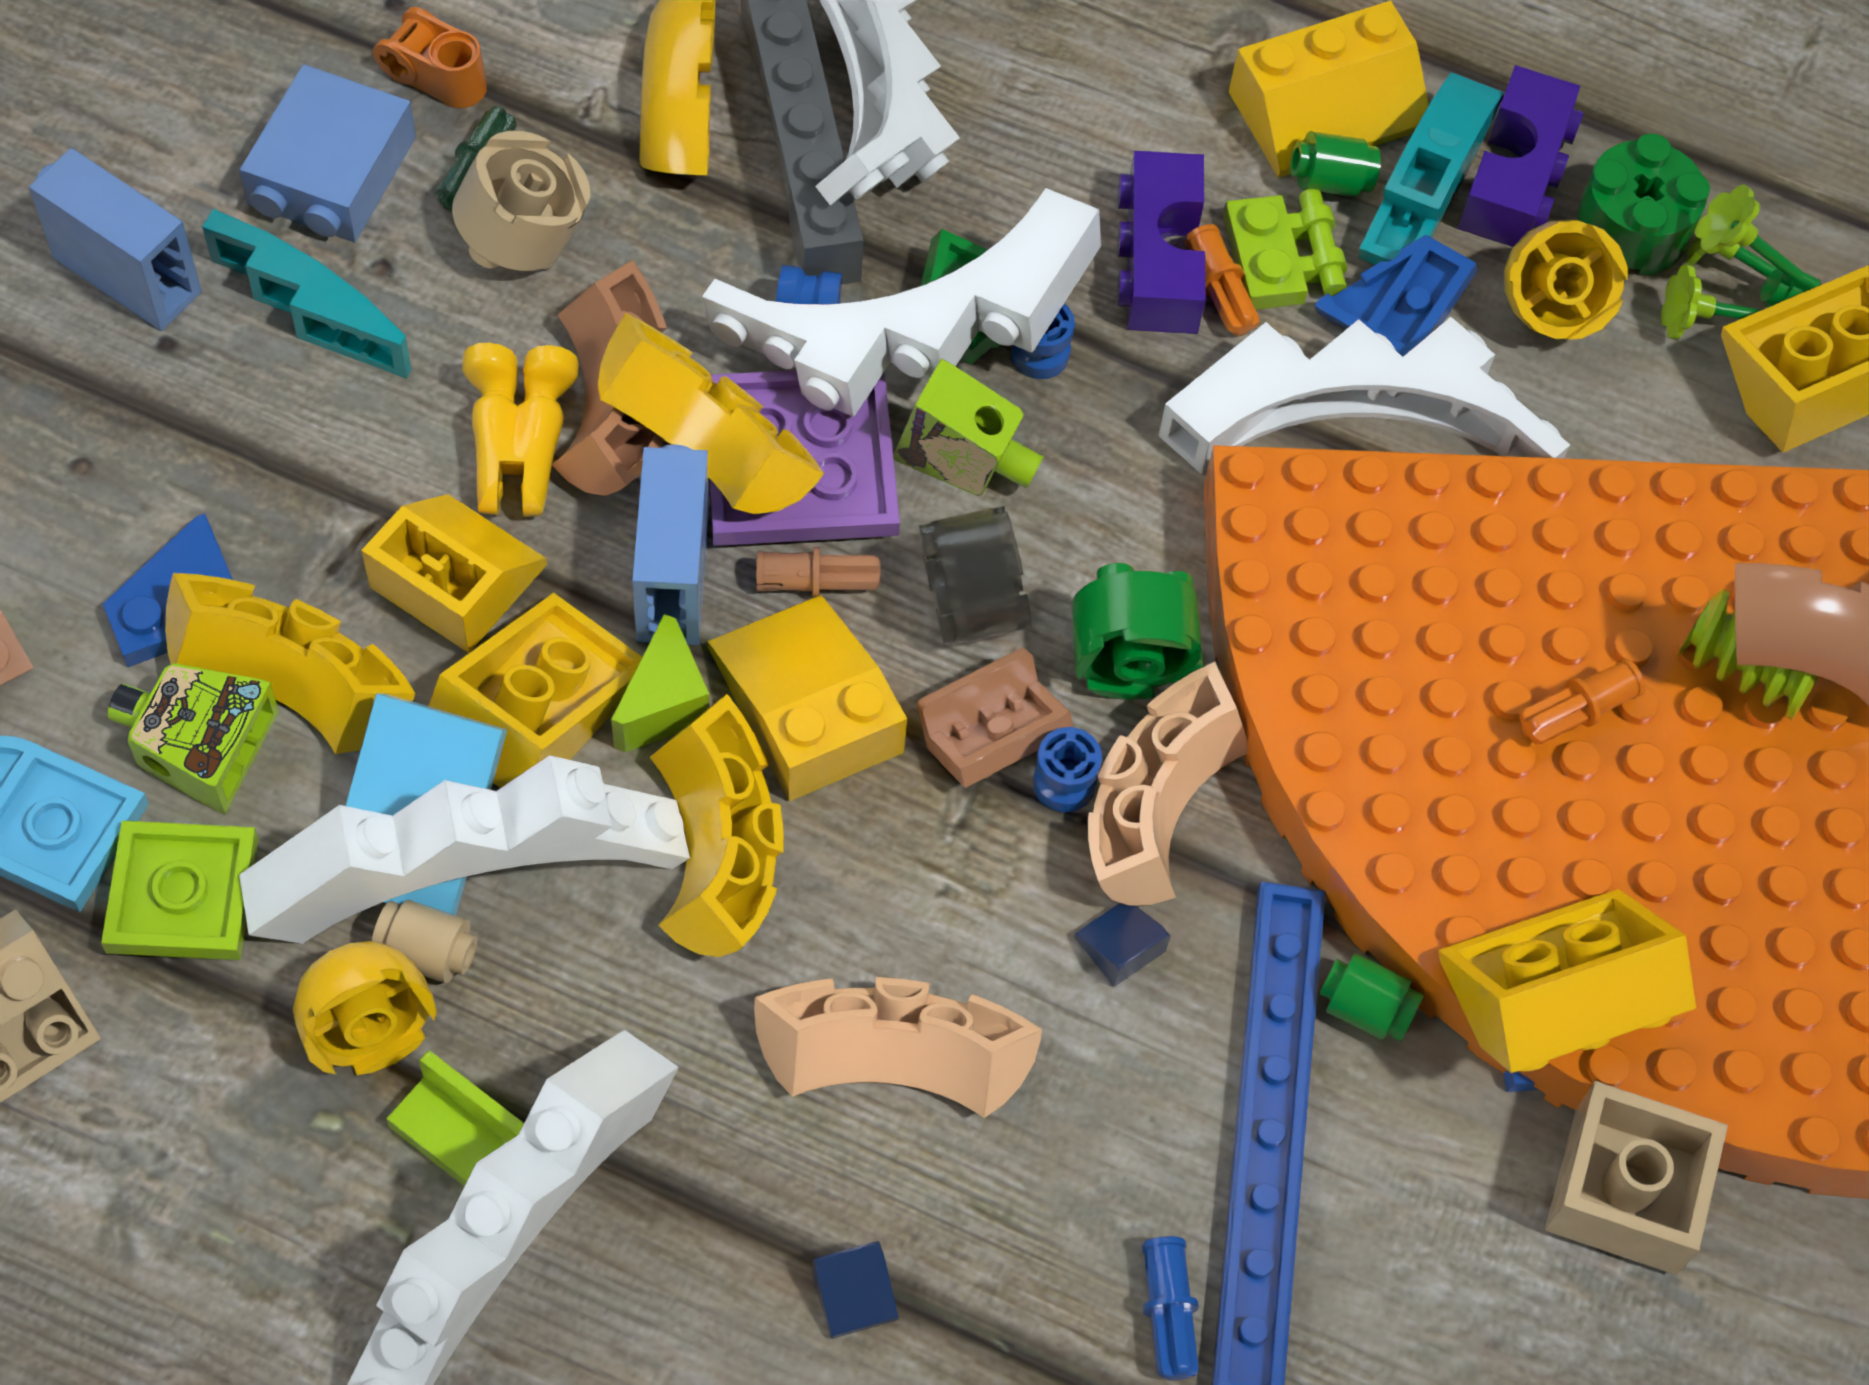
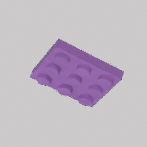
M796 370L711 374L712 381L716 384L721 377L727 376L763 405L759 413L778 429L777 436H779L783 429L789 430L808 450L824 472L819 482L800 501L777 512L760 514L733 509L722 492L709 479L713 546L899 536L900 518L885 371L854 417L834 408L832 410L821 409L808 401L801 394Z

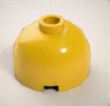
M1578 220L1550 221L1528 231L1512 248L1504 268V292L1513 313L1530 330L1554 339H1583L1602 330L1619 312L1624 300L1620 299L1624 290V279L1628 280V266L1620 246L1603 229Z
M374 941L343 945L330 950L312 963L300 979L293 1006L295 1024L309 1061L323 1072L336 1074L333 1065L341 1067L353 1065L356 1075L373 1073L396 1064L420 1046L425 1039L421 1028L427 1022L429 1015L434 1021L437 1013L433 995L424 975L416 964L394 947Z

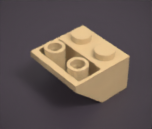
M16 909L0 918L1 1103L101 1039L34 930Z

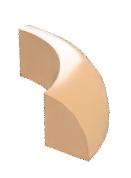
M1215 662L1190 673L1154 698L1147 705L1149 714L1136 725L1127 737L1122 735L1118 737L1098 774L1100 787L1095 800L1094 810L1089 812L1088 842L1092 864L1100 887L1113 901L1132 906L1153 905L1176 898L1169 874V849L1179 816L1198 788L1213 774L1235 759L1247 754V737L1237 707Z
M876 977L875 988L834 989L833 978L799 983L755 997L754 1004L756 1034L763 1056L776 1080L792 1097L806 1091L836 1084L856 1082L891 1083L942 1095L971 1109L983 1118L1002 1107L1024 1082L1035 1062L1041 1041L1042 1029L1023 1016L982 997L971 994L968 1004L929 994L930 983L899 978Z

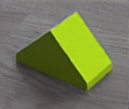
M665 614L611 719L613 746L615 749L625 753L678 734L710 708L709 692L676 618Z

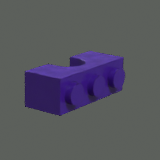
M1514 66L1488 143L1506 148L1518 157L1508 158L1484 151L1457 229L1514 247L1528 231L1547 222L1554 198L1544 195L1546 187L1549 185L1558 188L1569 158L1568 154L1559 152L1561 143L1573 144L1584 113L1583 111L1573 109L1581 87L1580 85L1524 67Z
M1134 150L1130 174L1120 173L1118 182L1117 207L1118 209H1128V222L1120 221L1118 228L1117 257L1127 258V271H1119L1117 306H1127V330L1198 334L1206 301L1205 251L1179 249L1170 245L1164 239L1171 236H1187L1188 233L1200 225L1204 207V154Z

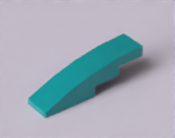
M216 209L211 211L202 226L211 262L248 275L254 300L291 313L298 339L407 379L412 368L406 335L366 296L321 262L269 232Z

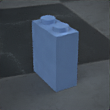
M303 64L240 168L248 205L254 207L265 216L271 218L283 217L306 225L319 235L325 237L337 236L356 243L416 138L411 101Z
M72 147L55 163L45 166L39 172L35 181L29 186L53 259L158 330L162 331L202 292L183 221Z
M676 444L667 445L662 448L644 447L632 579L636 642L650 643L665 614L676 618L687 645H700L709 522L708 450H692L687 446Z

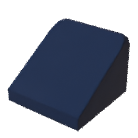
M1119 903L1074 935V938L1114 987L1165 953L1171 937L1161 924L1136 905L1129 906L1123 903Z
M879 1241L821 1256L813 1260L812 1275L831 1339L899 1319L884 1253Z

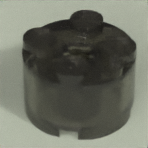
M1005 506L933 520L928 524L918 525L924 553L922 560L930 592L934 591L937 605L935 612L943 645L952 643L962 644L1031 628L1028 594L1020 595L1019 593L1023 591L1021 575L1024 573L1011 520L1008 512H1005Z

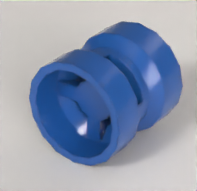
M782 265L776 302L818 305L840 304L843 275L838 272L823 271L818 276H807L801 267Z
M1065 303L1032 353L1011 345V360L1016 369L1025 376L1034 379H1049L1059 375L1066 368L1070 358L1075 321L1072 311Z
M1064 727L1048 733L1041 741L1032 782L1034 793L1042 804L1051 810L1064 813L1077 811L1089 803L1094 796L1102 763L1101 747L1096 739L1085 730Z

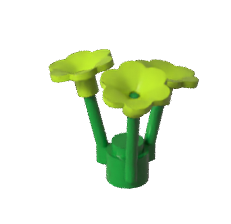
M1739 185L1731 193L1723 192L1717 195L1710 202L1707 214L1697 223L1695 228L1696 239L1688 249V257L1685 260L1686 264L1680 267L1677 275L1670 277L1666 285V301L1661 309L1660 319L1661 324L1667 327L1668 338L1680 339L1685 329H1690L1693 326L1696 317L1710 319L1713 315L1742 319L1761 311V309L1716 302L1714 296L1701 294L1702 284L1700 278L1696 277L1694 265L1705 253H1718L1728 260L1734 257L1765 276L1767 279L1762 286L1760 298L1763 302L1767 303V308L1822 285L1819 279L1803 272L1757 235L1758 228L1751 222L1758 215L1760 204L1753 198L1754 192L1747 185ZM1749 245L1752 249H1754L1757 253H1759L1770 263L1766 262L1765 260L1758 257L1757 255L1750 252L1744 247Z

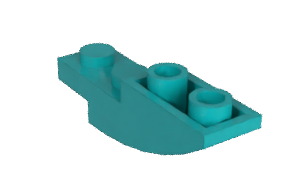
M1452 72L1449 74L1419 121L1384 188L1383 201L1359 248V259L1376 265L1379 262L1394 259L1402 248L1425 234L1433 238L1454 192L1458 193L1503 100L1504 92Z

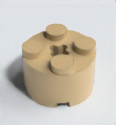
M506 131L491 137L487 144L476 154L454 197L452 213L454 223L460 235L469 245L470 256L479 265L486 268L502 266L519 271L549 269L555 265L571 238L590 200V185L584 170L569 153L563 159L548 149L551 143L550 140L530 132Z

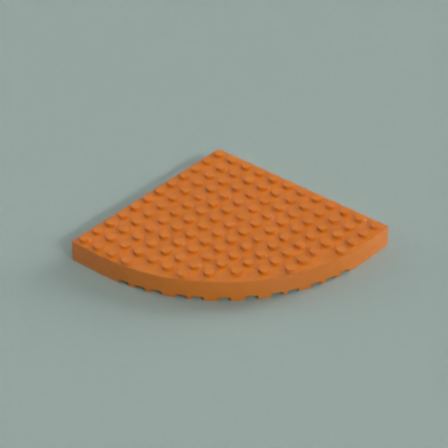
M1213 445L1204 480L1207 592L1215 661L1219 663L1222 678L1237 707L1247 737V754L1243 755L1246 766H1251L1262 793L1261 803L1282 839L1287 838L1302 864L1300 872L1310 885L1315 883L1319 890L1326 892L1325 898L1335 910L1334 918L1352 942L1364 954L1369 951L1385 968L1411 980L1410 988L1424 994L1418 1008L1431 1019L1437 1016L1468 1042L1466 1048L1504 1074L1507 1069L1480 1047L1440 963L1438 950L1619 889L1686 935L1696 1009L1671 1017V1020L1663 1026L1639 1028L1611 1038L1606 1045L1592 1050L1579 1049L1549 1060L1548 1064L1540 1069L1519 1072L1535 1082L1534 1087L1546 1094L1543 1099L1557 1108L1564 1104L1576 1110L1592 1087V1084L1597 1081L1727 1124L1728 1128L1718 1168L1724 1171L1743 1174L1744 1180L1770 1186L1774 1181L1807 1188L1808 1194L1869 1199V706L1849 689L1819 676L1791 721L1786 718L1789 700L1787 696L1784 695L1768 708L1763 705L1765 684H1758L1745 695L1739 692L1742 677L1740 670L1735 671L1721 682L1716 679L1718 658L1714 657L1698 669L1693 666L1695 645L1691 644L1677 655L1708 601L1720 590L1726 589L1729 591L1727 612L1732 613L1735 610V563L1789 565L1821 570L1823 583L1850 589L1860 581L1869 584V470ZM1624 658L1631 660L1640 670L1644 678L1645 693L1636 699H1631L1601 714L1597 724L1590 727L1581 724L1542 744H1535L1529 737H1525L1519 717L1522 710L1564 690L1567 680L1575 677L1584 680L1615 665Z

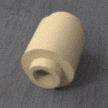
M406 900L403 904L389 901L379 915L372 936V941L390 945L401 951L416 964L424 976L443 983L450 982L455 973L464 975L468 971L474 958L478 941L476 936L470 934V921L468 919L412 900Z

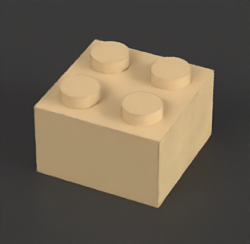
M1595 1081L1575 1110L1545 1231L1677 1275L1700 1250L1728 1125Z

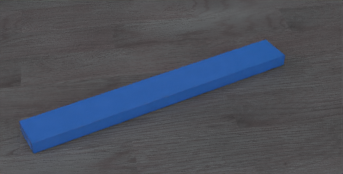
M1261 882L1258 888L1211 1385H1285L1326 893L1323 890Z

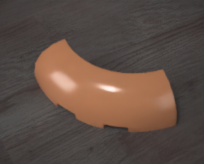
M634 260L595 282L558 314L574 343L580 359L585 383V406L581 426L574 441L567 451L552 463V466L572 485L586 493L602 496L620 491L642 473L644 447L660 448L664 441L663 438L640 422L601 401L597 386L600 365L605 350L618 324L626 313L660 332L667 329L657 300Z
M1735 563L1737 665L1773 666L1820 676L1849 689L1869 706V584L1860 581L1850 589L1823 583L1821 570L1789 565Z

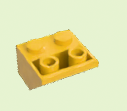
M449 494L402 505L361 550L369 587L467 653L473 650L547 566L546 557Z

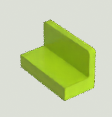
M428 1050L419 1060L423 1075L422 1080L386 1119L390 1129L465 1187L476 1163L518 1136L524 1123Z

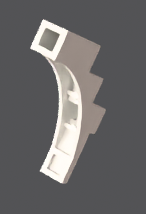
M819 0L833 27L847 66L852 89L854 117L853 134L846 160L815 187L829 205H832L849 192L857 201L881 181L884 182L888 178L897 188L914 175L918 177L921 183L925 182L949 162L943 152L959 140L960 137L926 95L930 88L924 80L941 66L908 24L912 18L906 10L918 0Z
M1045 188L1025 217L1002 240L980 257L953 273L926 285L895 295L862 302L818 305L766 301L714 279L702 296L710 330L716 337L730 346L738 347L743 345L764 354L772 363L781 368H796L801 394L808 401L821 409L832 410L834 408L854 417L890 362L911 377L921 378L924 376L930 379L941 358L956 366L978 331L984 332L991 340L1005 346L1015 345L1032 353L1101 247L1099 209Z
M1452 317L1403 357L1396 352L1392 343L1385 336L1374 333L1358 319L1310 360L1303 354L1301 348L1293 339L1282 336L1265 322L1165 404L1158 435L1200 474L1204 473L1208 468L1213 445L1243 446L1258 437L1285 427L1343 417H1375L1426 425L1472 440L1497 452L1500 456L1565 458L1570 444L1561 437L1559 431L1551 423L1540 420L1516 399L1514 393L1505 384L1493 380L1488 375L1495 353L1487 348V345L1479 335L1466 330Z
M549 755L497 791L444 780L393 816L338 805L242 872L239 877L249 935L303 944L332 925L360 911L418 889L457 878L524 865L577 860H628L674 869L690 859L677 800L604 784L600 767Z
M623 1030L547 1078L519 1135L476 1163L449 1219L403 1250L376 1305L383 1313L347 1385H434L439 1374L482 1308L543 1227L585 1179L612 1152L652 1120L679 1067Z

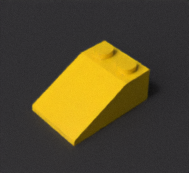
M552 593L442 672L436 683L429 707L508 729L493 781L495 785L502 788L549 755L571 760L617 709L642 656L557 594Z
M822 595L708 641V649L743 716L754 732L788 802L904 753L907 727L906 715L879 666Z

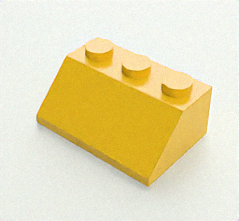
M1391 0L1239 48L1229 87L1230 96L1278 178L1291 174L1290 158L1296 142H1303L1306 134L1310 131L1362 138L1367 141L1368 145L1378 146L1413 134L1429 106L1417 42Z
M1869 265L1723 326L1721 337L1746 414L1782 453L1869 415Z
M1619 889L1438 950L1440 963L1480 1047L1510 1073L1540 1069L1547 1065L1551 1059L1579 1049L1592 1050L1606 1045L1611 1038L1639 1028L1663 1026L1671 1020V1017L1696 1009L1686 935Z

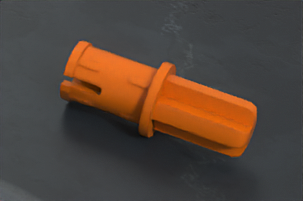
M1206 224L1193 229L1187 234V240H1184L1183 243L1187 250L1205 251V296H1211L1226 330L1232 332L1236 337L1243 336L1248 331L1255 329L1259 324V316L1242 283L1245 275L1241 265L1233 262L1216 225Z
M1626 658L1584 680L1577 677L1571 678L1566 681L1564 690L1522 710L1519 715L1522 724L1521 730L1525 737H1529L1535 744H1542L1581 724L1586 727L1593 726L1599 722L1601 714L1645 693L1644 678L1638 667Z

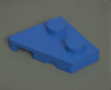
M1425 234L1402 248L1394 259L1379 262L1360 274L1362 279L1332 297L1328 293L1319 298L1315 304L1317 314L1345 330L1359 319L1374 333L1385 336L1392 343L1396 352L1403 357L1443 324L1478 271L1477 264Z
M205 513L196 516L103 603L127 667L168 653L165 632L166 604L173 573L198 574L233 580Z

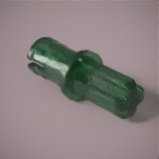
M493 106L490 110L486 111L468 142H461L455 150V163L435 192V196H438L437 201L452 212L454 197L479 150L497 133L514 131L516 129L517 122L515 117L507 113L504 108Z

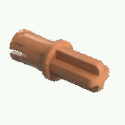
M813 547V552L798 553L757 551V592L779 590L813 591V597L819 596V589L875 590L880 585L881 565L879 558L875 555H820V547Z

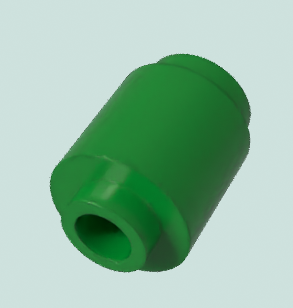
M1313 131L1306 134L1303 142L1298 141L1295 143L1290 158V173L1292 176L1297 177L1300 189H1316L1324 193L1356 197L1360 192L1370 193L1373 191L1378 181L1381 166L1379 148L1368 145L1365 139Z
M1354 953L1349 964L1336 959L1320 991V995L1331 1000L1326 1013L1382 1041L1387 1035L1399 1042L1405 1036L1424 997L1423 993L1410 988L1411 980L1357 953Z

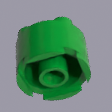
M1645 134L1638 140L1617 144L1599 157L1581 197L1577 210V220L1603 229L1620 246L1628 268L1640 270L1638 275L1658 274L1671 268L1683 256L1705 209L1711 190L1710 184L1695 163L1681 151L1671 147L1670 142L1665 137L1658 134Z
M1125 563L1107 564L1097 570V580L1082 587L1072 599L1071 614L1075 674L1078 680L1082 676L1087 679V689L1093 693L1108 698L1124 700L1153 698L1155 686L1170 682L1174 684L1203 667L1198 597L1194 589L1193 577L1187 572L1134 571L1132 566Z

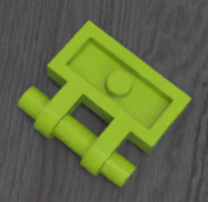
M1307 189L1301 192L1298 199L1302 211L1287 214L1283 195L1226 201L1223 218L1234 261L1243 268L1245 275L1242 283L1255 310L1304 304L1308 293L1306 284L1321 282L1324 295L1329 293L1331 297L1347 288L1344 274L1347 271L1346 259L1342 249L1335 245L1332 234L1336 227L1333 212L1329 205L1324 204L1321 191ZM1309 239L1313 254L1311 256L1299 257L1295 241Z

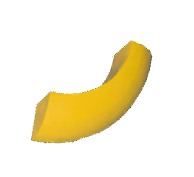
M659 0L651 12L645 39L642 71L639 163L642 168L673 174H708L711 85L700 84V73H711L715 38V0Z
M626 313L613 333L600 365L597 386L601 401L640 422L671 445H683L692 450H708V478L722 492L733 509L752 514L777 512L800 501L819 482L824 472L816 460L789 430L783 429L779 436H777L778 429L759 413L763 405L727 376L721 377L717 384L713 382L710 373L702 365L690 358L693 354L692 351L645 322Z
M173 573L166 604L165 626L170 663L257 678L270 682L275 699L309 721L323 735L335 754L361 750L377 693H385L413 702L415 692L397 666L374 644L366 646L364 650L357 643L341 634L339 628L342 621L298 599H295L290 607H286L270 600L253 596L255 589L253 584L206 575Z
M726 694L650 756V759L667 782L675 800H677L690 859L686 860L684 879L678 897L669 913L658 926L681 946L697 954L713 957H722L737 952L757 932L775 898L777 888L773 887L772 884L776 858L784 853V828L781 805L771 802L768 786L762 772L763 769L769 766L768 761L745 717L729 695Z

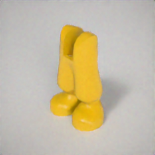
M477 343L469 346L463 352L462 372L468 381L483 395L475 401L472 410V430L476 451L477 506L480 514L499 516L501 498L503 496V475H523V482L521 483L523 517L543 515L553 457L564 418L560 404L556 402V399L563 395L576 382L578 377V358L571 351L563 347L546 345L537 346L527 352L524 358L523 369L525 399L519 405L514 403L519 367L517 357L511 349L500 344Z

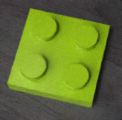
M122 820L101 941L106 954L241 960L247 921L239 875L255 864L259 839L255 827Z

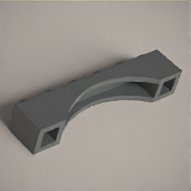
M741 0V16L750 55L762 81L774 128L786 193L792 242L798 267H801L807 276H818L823 271L842 273V284L861 282L864 240L854 198L849 192L832 205H829L815 187L845 160L807 0Z

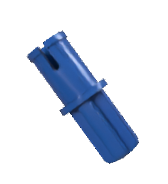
M1174 1236L1152 1238L1146 1240L1141 1245L1145 1260L1149 1301L1143 1305V1314L1151 1318L1157 1374L1168 1381L1189 1379L1196 1376L1199 1369L1192 1315L1198 1311L1199 1305L1198 1300L1190 1296L1185 1253L1187 1248L1186 1240Z

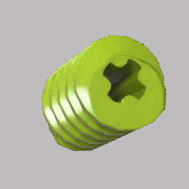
M1726 589L1720 590L1708 601L1677 655L1691 644L1695 645L1693 666L1698 669L1714 657L1718 658L1716 679L1721 682L1735 671L1740 670L1742 677L1739 692L1745 695L1758 684H1765L1763 705L1768 708L1784 695L1787 696L1789 700L1786 718L1792 721L1819 676L1773 666L1737 665L1735 610L1732 613L1727 612L1729 591Z

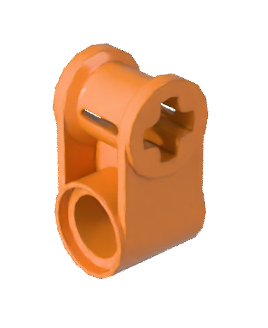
M410 7L402 15V25L389 39H381L373 47L375 61L389 77L440 100L446 106L453 108L473 106L481 101L487 92L482 53L477 38L468 32L461 31L437 19L425 9Z

